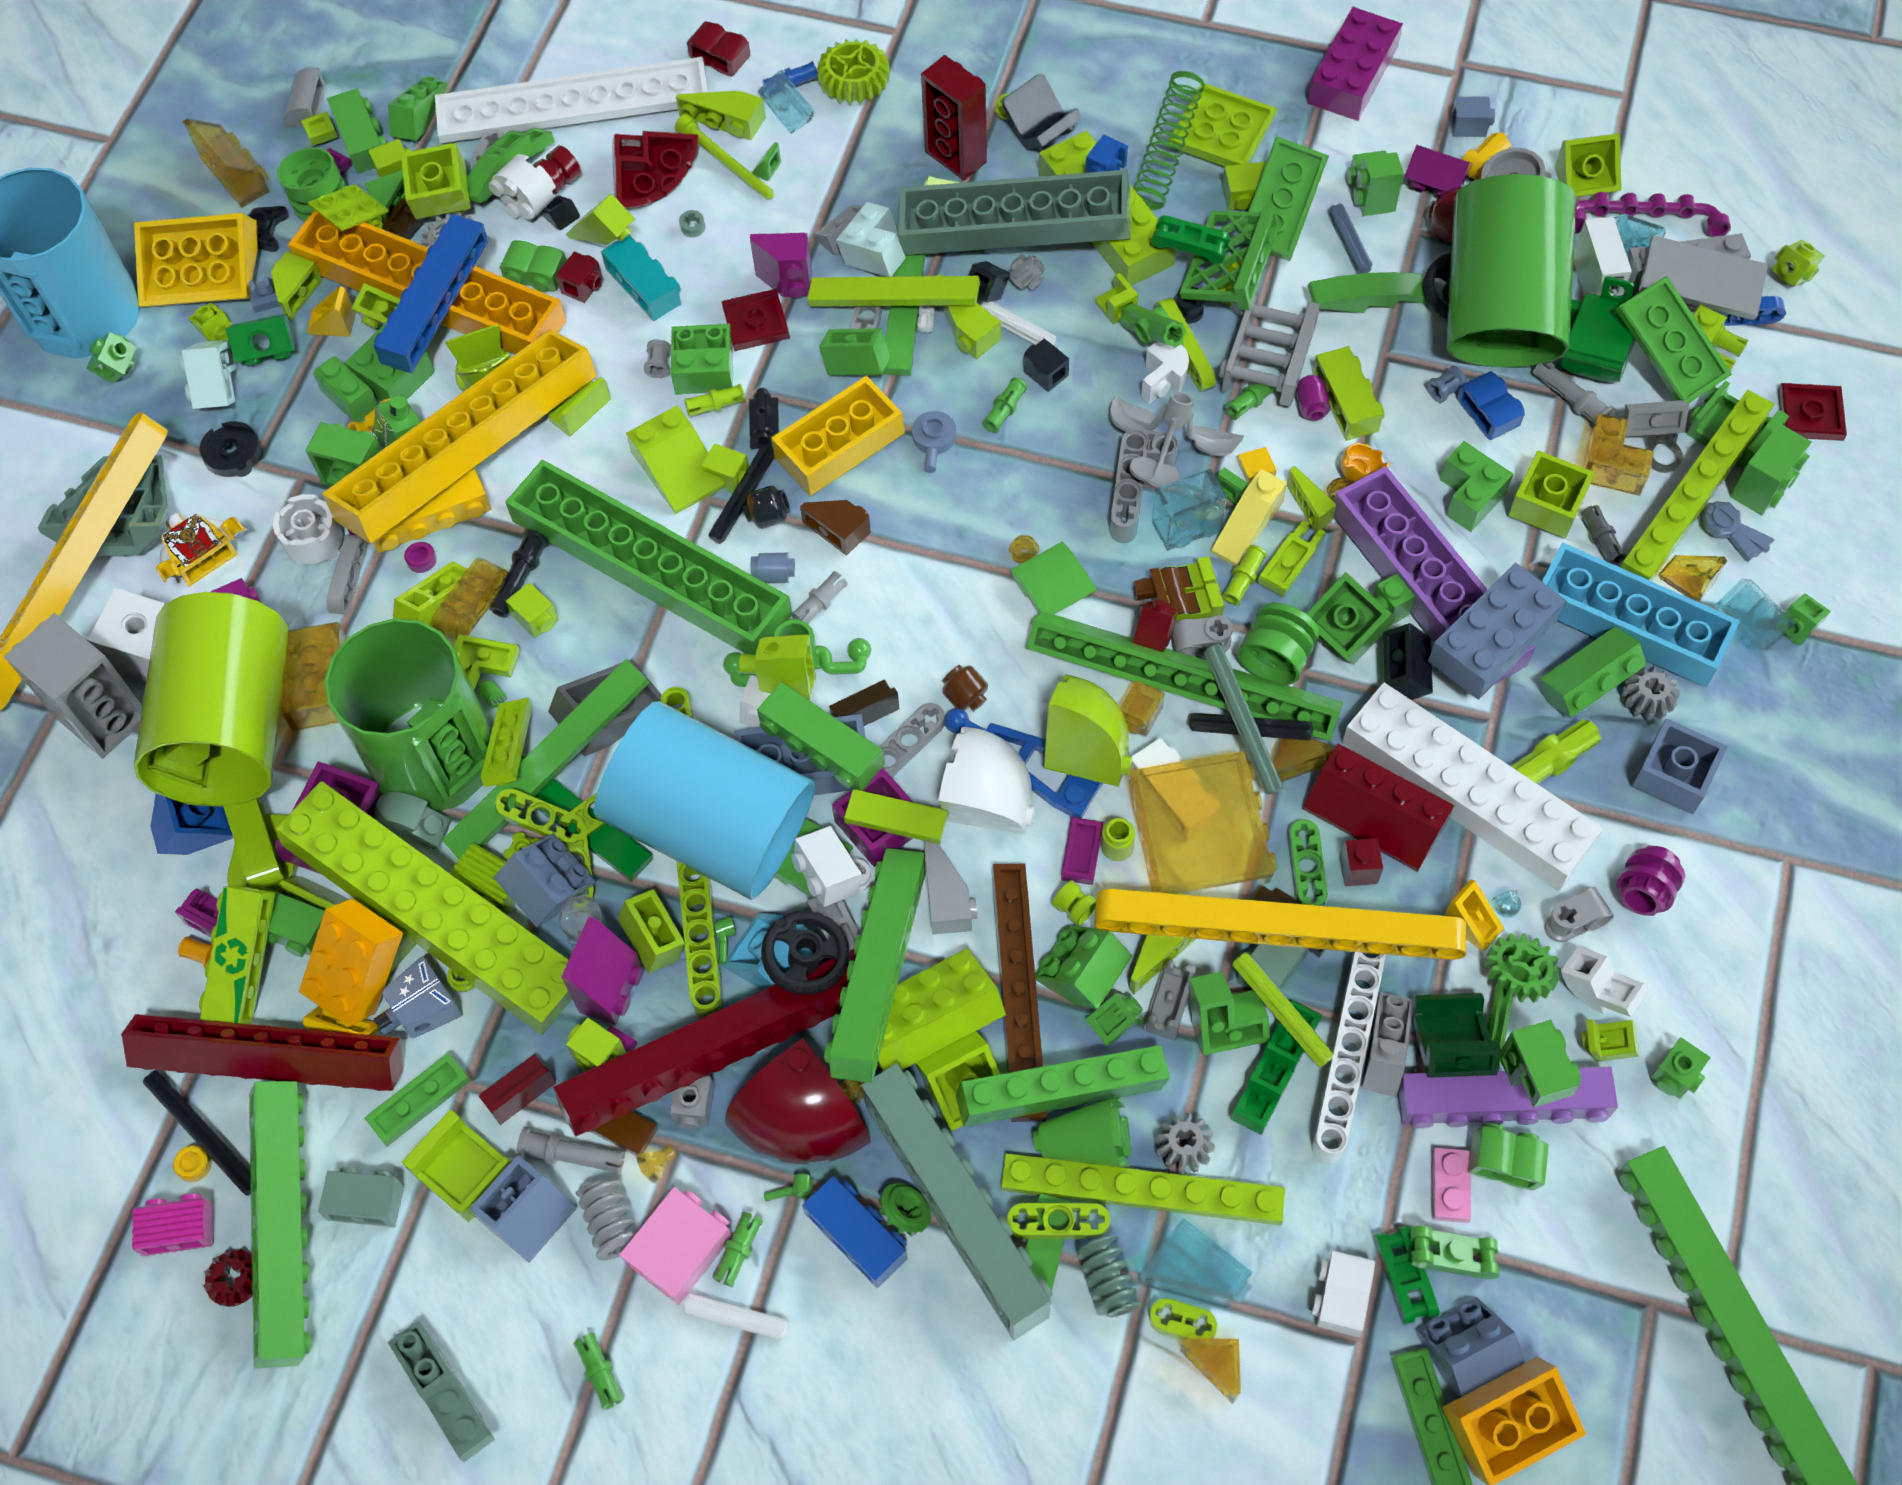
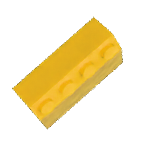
M243 213L134 222L138 306L140 308L249 299V281L253 280L258 251L256 220Z

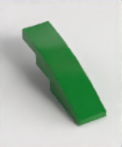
M1292 1000L1290 1003L1315 1031L1323 1015ZM1281 1023L1278 1024L1266 1046L1264 1054L1230 1118L1260 1135L1263 1134L1305 1052Z

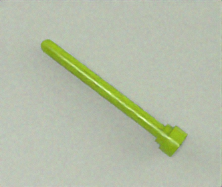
M683 114L678 118L674 126L676 133L698 134V144L764 198L769 200L774 197V191L702 133L699 130L698 122L689 114Z

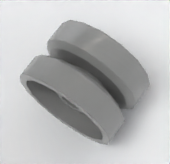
M1509 148L1499 151L1488 159L1483 166L1481 179L1510 174L1546 177V169L1543 160L1535 152L1526 148Z

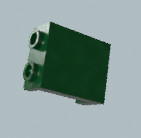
M1482 993L1415 996L1412 1022L1427 1078L1497 1075L1501 1048L1498 1040H1491L1483 1015L1485 999Z

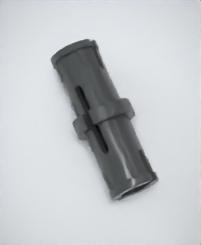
M1599 505L1589 506L1584 509L1581 517L1591 531L1593 543L1595 545L1598 544L1607 562L1611 564L1622 562L1626 558V554L1614 535L1616 534L1614 527L1608 524Z

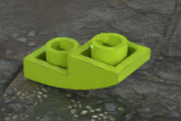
M210 302L199 307L194 314L188 317L190 323L207 341L228 340L225 328L233 323L213 303Z

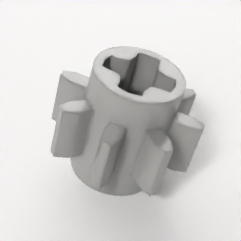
M1022 253L1010 265L1013 269L1010 272V278L1020 289H1025L1028 286L1031 290H1034L1044 279L1041 274L1045 271V268L1041 261L1032 254L1026 258Z

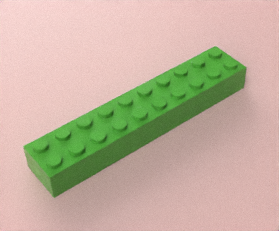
M543 459L505 501L512 522L525 529L540 532L554 546L745 654L756 655L759 640L763 637H774L777 627L792 616L790 599L785 593Z

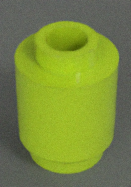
M1116 818L1109 821L1103 828L1101 849L1103 854L1112 861L1128 859L1134 850L1135 829L1127 820Z

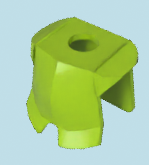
M498 325L477 330L445 342L457 360L455 378L462 392L511 358L510 354L501 348L500 328Z

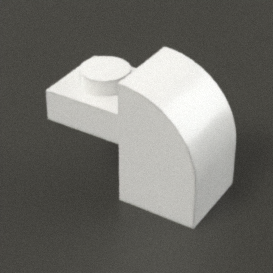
M1155 342L1147 349L1145 367L1152 373L1143 379L1141 397L1149 404L1156 398L1165 396L1170 388L1175 392H1181L1184 389L1187 381L1189 356L1182 344L1174 348L1170 345Z
M1580 946L1576 948L1561 970L1569 990L1584 1004L1602 1014L1607 1009L1631 1017L1648 992L1645 983L1615 973L1608 956Z

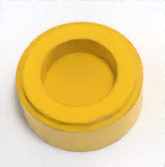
M195 1145L181 1149L173 1160L174 1172L186 1182L202 1180L211 1168V1158L201 1147Z

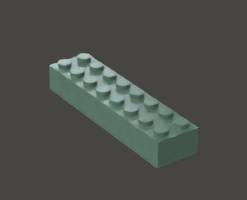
M1128 170L900 187L898 237L904 255L1131 239V189Z
M895 1064L875 1076L873 1083L865 1082L862 1084L865 1107L916 1188L927 1200L930 1210L1013 1341L1050 1318V1305L1052 1304L1050 1297L1053 1295L1049 1286L1042 1277L1036 1279L1030 1268L1033 1264L1029 1255L1022 1246L1016 1248L1010 1237L1013 1235L1010 1226L1003 1216L999 1218L995 1216L991 1208L994 1204L990 1195L983 1186L977 1188L972 1178L974 1172L964 1156L960 1159L957 1157L953 1149L956 1146L955 1142L945 1127L941 1130L939 1129L934 1119L937 1115L927 1099L920 1100L916 1091L918 1085L908 1070L903 1073L898 1064Z

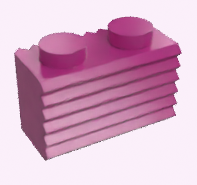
M185 1194L180 1197V1201L169 1203L164 1199H151L145 1202V1206L135 1207L132 1210V1249L141 1256L213 1246V1204L204 1197L202 1198L200 1194Z

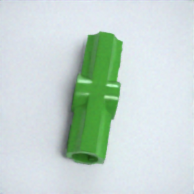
M1130 303L1123 308V313L1120 317L1123 327L1136 332L1137 336L1145 344L1155 340L1176 348L1183 343V338L1186 334L1183 323L1171 319L1162 307L1157 306L1149 310Z

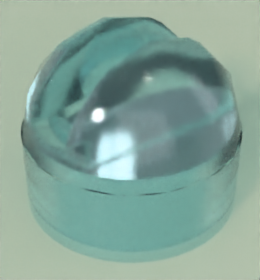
M1516 890L1507 891L1492 898L1495 910L1504 918L1515 916L1521 909V900Z

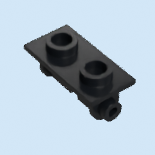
M758 388L753 396L754 399H749L750 449H760L763 445H769L773 448L771 438L779 433L778 397L771 398V394L766 388Z

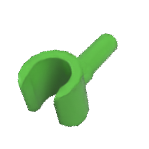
M731 917L720 919L715 923L719 944V964L721 965L727 964L728 943L726 938L736 935Z
M796 1174L793 1177L792 1187L764 1193L765 1201H770L786 1196L808 1198L812 1194L813 1179H810V1176L807 1174Z

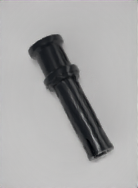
M525 529L522 533L523 540L518 550H515L511 555L513 563L489 607V610L499 617H508L510 611L506 600L522 588L529 572L537 567V559L542 549L546 548L549 543L547 537L538 531Z

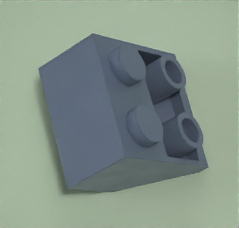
M554 833L514 853L494 876L498 884L536 927L557 916L596 882Z
M517 1155L469 1210L484 1226L530 1263L577 1207L544 1175Z
M1478 1297L1462 1303L1459 1307L1415 1329L1424 1348H1428L1431 1360L1444 1382L1460 1398L1524 1364L1516 1333Z

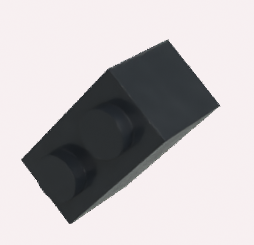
M1411 623L1383 632L1384 682L1410 700L1432 694V664L1428 662L1431 654V638Z

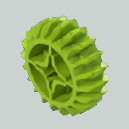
M857 38L853 42H849L847 39L842 44L835 42L834 48L827 47L826 53L821 54L817 65L818 82H820L823 92L828 93L830 99L837 98L839 104L843 101H848L849 105L853 101H858L860 104L865 99L872 101L873 95L880 96L881 90L886 89L890 78L889 61L884 51L879 49L877 44L870 45L868 40L859 42Z

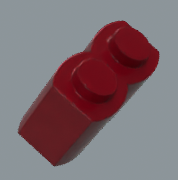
M704 21L687 41L688 55L691 58L703 57L705 66H711L716 71L731 77L736 74L751 56L749 41L741 34L727 32L718 23Z

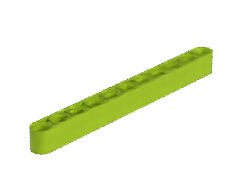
M671 687L663 692L661 695L662 703L670 707L682 704L676 710L693 718L689 696L683 688ZM676 861L689 994L696 1015L702 1019L724 1008L711 879ZM692 875H701L698 881H687ZM694 905H705L704 909L699 912L690 911ZM705 934L708 936L704 942H693L694 938L698 935ZM700 966H712L707 973L699 974L696 972ZM703 997H715L714 1001L709 1005L699 1004Z

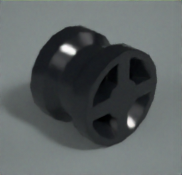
M1179 291L1176 305L1185 321L1192 324L1201 320L1204 313L1205 300L1181 299Z

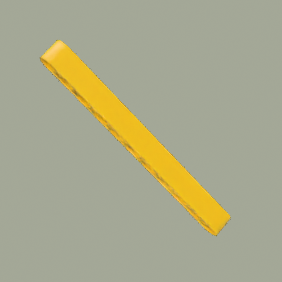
M142 412L134 415L0 636V711L7 705L22 680L4 656L53 613L60 616L167 436L168 429Z
M1103 889L1096 894L1094 925L1097 929L1110 932L1456 960L1466 956V921L1458 917L1120 889Z

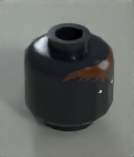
M771 485L748 493L747 504L743 505V511L748 522L753 521L758 528L764 529L784 522L786 514L790 512V506L785 492Z

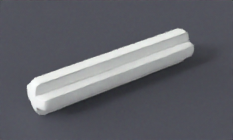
M992 301L981 304L984 309L1001 321L1002 327L1035 345L1044 338L1055 345L1056 336Z
M689 1294L684 1303L683 1311L686 1315L778 1340H783L787 1332L788 1323L783 1318L694 1294Z

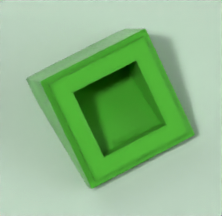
M777 142L770 146L752 171L756 177L769 181L781 164L780 149Z

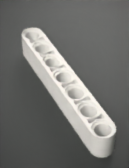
M1353 952L1332 1049L1333 1058L1330 1060L1312 1143L1314 1156L1323 1163L1338 1161L1348 1143L1386 957L1385 954H1376V958H1368L1361 952ZM1364 980L1371 988L1362 989L1356 985L1355 981ZM1352 1010L1358 1011L1364 1016V1019L1355 1020L1348 1012ZM1352 1042L1357 1046L1358 1051L1349 1052L1342 1046V1043ZM1344 1073L1350 1077L1352 1082L1343 1084L1336 1079L1335 1074ZM1338 1105L1344 1110L1345 1115L1335 1116L1329 1111L1328 1107ZM1325 1137L1334 1139L1338 1144V1148H1326L1322 1144L1321 1139Z

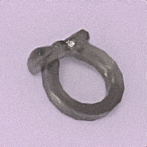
M1677 433L1648 435L1646 437L1645 445L1648 448L1645 452V460L1653 470L1659 473H1670L1679 467L1683 460V453L1676 443ZM1657 444H1666L1674 452L1676 459L1672 464H1660L1654 459L1653 450Z

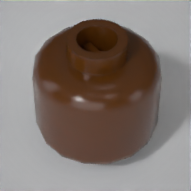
M958 665L942 680L944 683L942 693L955 708L964 711L971 708L974 712L987 701L984 694L988 690V683L972 666L962 667Z

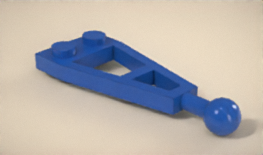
M959 708L951 709L945 715V727L952 733H961L962 727L976 728L993 733L1007 742L1023 746L1019 755L1025 765L1034 751L1045 753L1046 739L994 723H990L987 729L970 721L968 714ZM1029 772L1032 791L1052 807L1074 818H1083L1103 784L1068 775L1059 792L1056 793Z

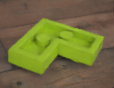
M461 634L458 635L454 646L474 691L481 672L511 678L520 653L518 645Z

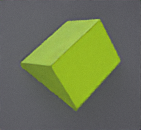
M1620 133L1563 140L1554 168L1559 181L1573 188L1576 197L1593 195L1598 192L1622 191Z

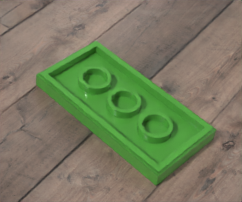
M1276 136L1248 212H1262L1264 205L1276 207L1279 230L1270 254L1290 261L1329 155ZM1248 222L1242 228L1246 231L1255 226L1256 223ZM1246 241L1241 242V244L1248 246Z
M1667 275L1616 308L1619 316L1676 401L1686 400L1689 404L1732 375Z

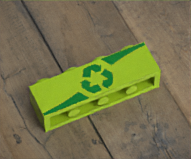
M243 886L223 887V891L217 899V910L219 911L217 925L214 926L211 933V943L213 944L211 958L205 966L206 987L199 1000L200 1020L252 1024L275 892Z

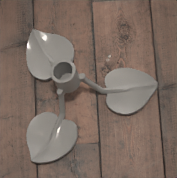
M1173 392L1170 395L1168 404H1164L1163 410L1158 416L1146 409L1121 400L1117 395L1114 396L1110 407L1112 422L1126 432L1131 429L1153 431L1157 428L1160 421L1165 418V423L1169 426L1158 461L1147 457H1138L1131 461L1129 467L1134 477L1141 481L1149 482L1158 488H1171L1178 483L1180 477L1178 469L1163 464L1174 429H1181L1183 425L1187 424L1188 438L1195 440V447L1215 456L1231 454L1242 442L1244 435L1203 426H1193L1194 413L1191 412L1194 399L1183 392Z

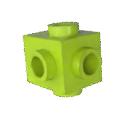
M1801 239L1789 246L1786 244L1780 249L1775 257L1777 262L1772 271L1777 273L1778 278L1785 284L1797 286L1805 281L1810 282L1820 269L1818 266L1825 255L1812 244Z

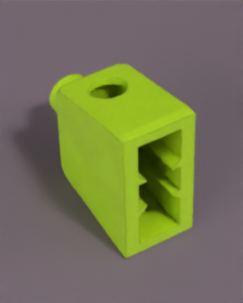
M810 635L763 637L759 640L756 655H740V673L756 674L759 690L762 692L772 693L782 682L810 700L816 679Z

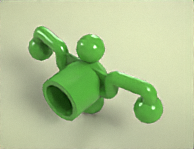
M797 618L783 622L774 632V637L810 635L814 668H822L824 672L832 675L861 673L866 668L867 659L871 654L872 648L869 642L864 638H856L847 647L848 656L854 662H832V656L828 648L816 646L812 628L806 622ZM729 653L724 658L723 668L730 675L731 681L735 686L746 687L750 675H757L740 673L739 659L741 653Z

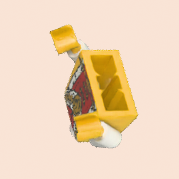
M174 514L166 521V526L169 530L161 537L165 546L160 551V563L156 566V570L164 583L167 582L168 578L181 575L190 587L238 555L229 539L233 541L235 539L234 536L238 532L244 531L245 528L236 517L220 521L213 518L204 519L199 514H193L187 519H184L180 514Z

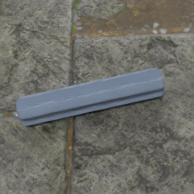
M1341 203L1332 205L1329 216L1357 273H1369L1372 262L1344 205Z

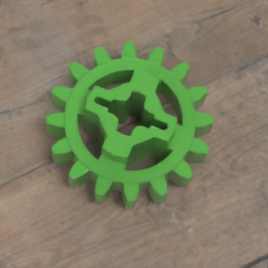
M1509 933L1506 940L1499 937L1495 945L1490 947L1486 955L1488 958L1484 967L1490 969L1487 978L1497 980L1494 988L1496 990L1501 988L1507 990V998H1510L1512 994L1518 995L1519 1002L1523 1003L1526 996H1529L1530 1000L1535 1003L1540 996L1546 999L1559 982L1558 976L1561 968L1555 966L1558 957L1549 956L1548 952L1551 948L1549 946L1541 948L1538 945V938L1530 942L1524 933H1522L1520 939H1516L1512 933ZM1506 955V961H1502V957ZM1540 974H1543V979L1539 981L1538 977Z

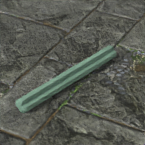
M1220 644L1211 646L1205 650V656L1263 791L1266 795L1276 793L1282 789L1283 785L1225 651Z

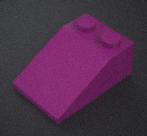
M589 916L561 978L579 1013L616 1025L620 1015L624 1016L629 1008V994L633 985L637 986L640 983L643 967L635 951L596 918Z

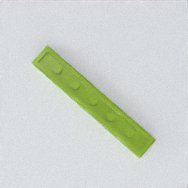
M978 276L812 277L807 301L809 306L976 305L980 280Z

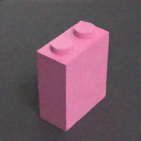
M673 1187L619 1255L627 1266L676 1304L680 1305L724 1249L726 1241L731 1240L732 1235L727 1227L729 1221L715 1210L709 1214L700 1207L702 1201L687 1189L682 1193Z

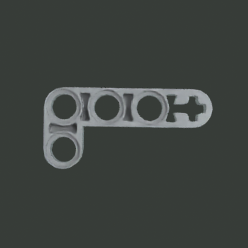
M1131 429L1123 434L1110 523V535L1116 542L1129 543L1133 541L1138 530L1144 481L1137 479L1132 474H1128L1131 473L1129 469L1130 463L1138 457H1147L1158 461L1167 432ZM1172 435L1163 464L1175 467L1178 454V440ZM1122 517L1128 518L1127 523H1122Z

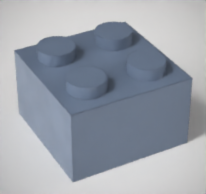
M1666 718L1632 786L1694 814L1704 799L1728 746Z

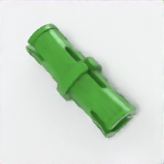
M1255 383L1252 386L1248 385L1239 396L1225 405V409L1231 408L1226 412L1232 419L1237 420L1249 409L1259 407L1263 403V399L1277 391V388Z
M1013 377L1002 395H998L995 398L993 408L982 422L988 431L998 433L1008 415H1012L1015 412L1017 402L1027 390V385L1023 380Z
M742 1212L731 1240L726 1241L724 1245L726 1251L712 1277L720 1283L726 1271L729 1270L723 1285L728 1287L734 1286L744 1260L749 1259L752 1253L750 1250L751 1244L760 1225L763 1223L756 1216L752 1220L749 1229H747L752 1214Z
M590 1333L583 1336L585 1341L582 1342L579 1338L573 1344L586 1369L584 1373L586 1380L592 1383L602 1410H608L614 1407L612 1402H616L618 1405L624 1400V1397L621 1395L611 1373L613 1370L611 1362L605 1360L595 1333Z

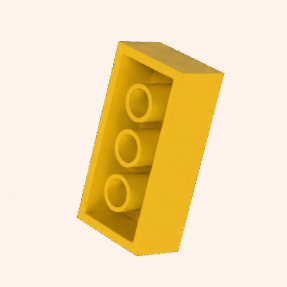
M866 375L773 436L771 439L774 457L809 496H812L904 434L903 413Z

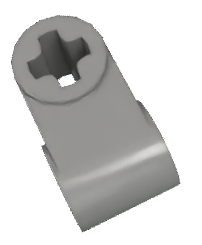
M1217 615L1177 621L1172 632L1175 651L1197 658L1205 656L1207 648L1221 642L1224 651L1227 652L1232 643L1233 625L1227 617Z
M1591 887L1576 896L1557 903L1551 912V916L1546 920L1544 929L1550 939L1556 942H1566L1588 931H1594L1603 927L1614 918V914L1595 887Z

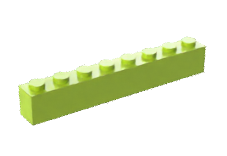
M1748 389L1623 561L1620 568L1647 580H1654L1765 424L1774 406L1773 402Z

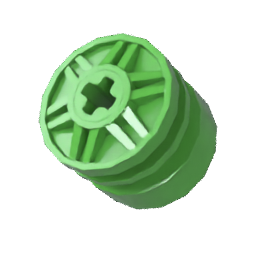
M308 147L299 149L289 154L280 163L277 170V179L287 195L294 213L304 222L314 211L308 205V202L318 199L322 195H328L343 189L346 186L343 178L340 176V171L334 158L328 151L322 148Z
M1272 602L1264 604L1258 610L1256 619L1251 624V630L1246 634L1238 650V659L1242 666L1253 675L1282 684L1292 685L1299 679L1306 665L1307 657L1312 653L1313 646L1319 639V628L1306 613L1298 608L1284 603Z

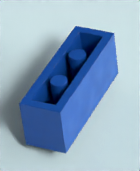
M832 1176L802 1205L804 1213L878 1289L908 1260L907 1251L904 1249L907 1243L895 1230L888 1232L880 1224L883 1219L872 1206L867 1205L864 1208L856 1200L859 1195L846 1180L840 1183Z

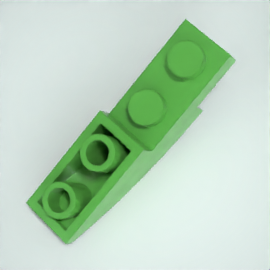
M533 127L525 133L509 130L480 157L467 177L470 200L476 203L488 201L490 196L493 195L488 185L492 181L493 176L517 154H523L530 158L544 152L547 146L555 142L552 132Z

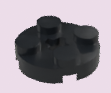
M229 421L222 423L223 427L216 431L213 429L209 430L202 438L199 447L200 455L207 469L216 475L224 477L236 475L244 477L250 474L252 467L258 462L262 452L261 441L253 429L246 423ZM232 445L236 447L233 452L227 453L224 451L225 449H230Z

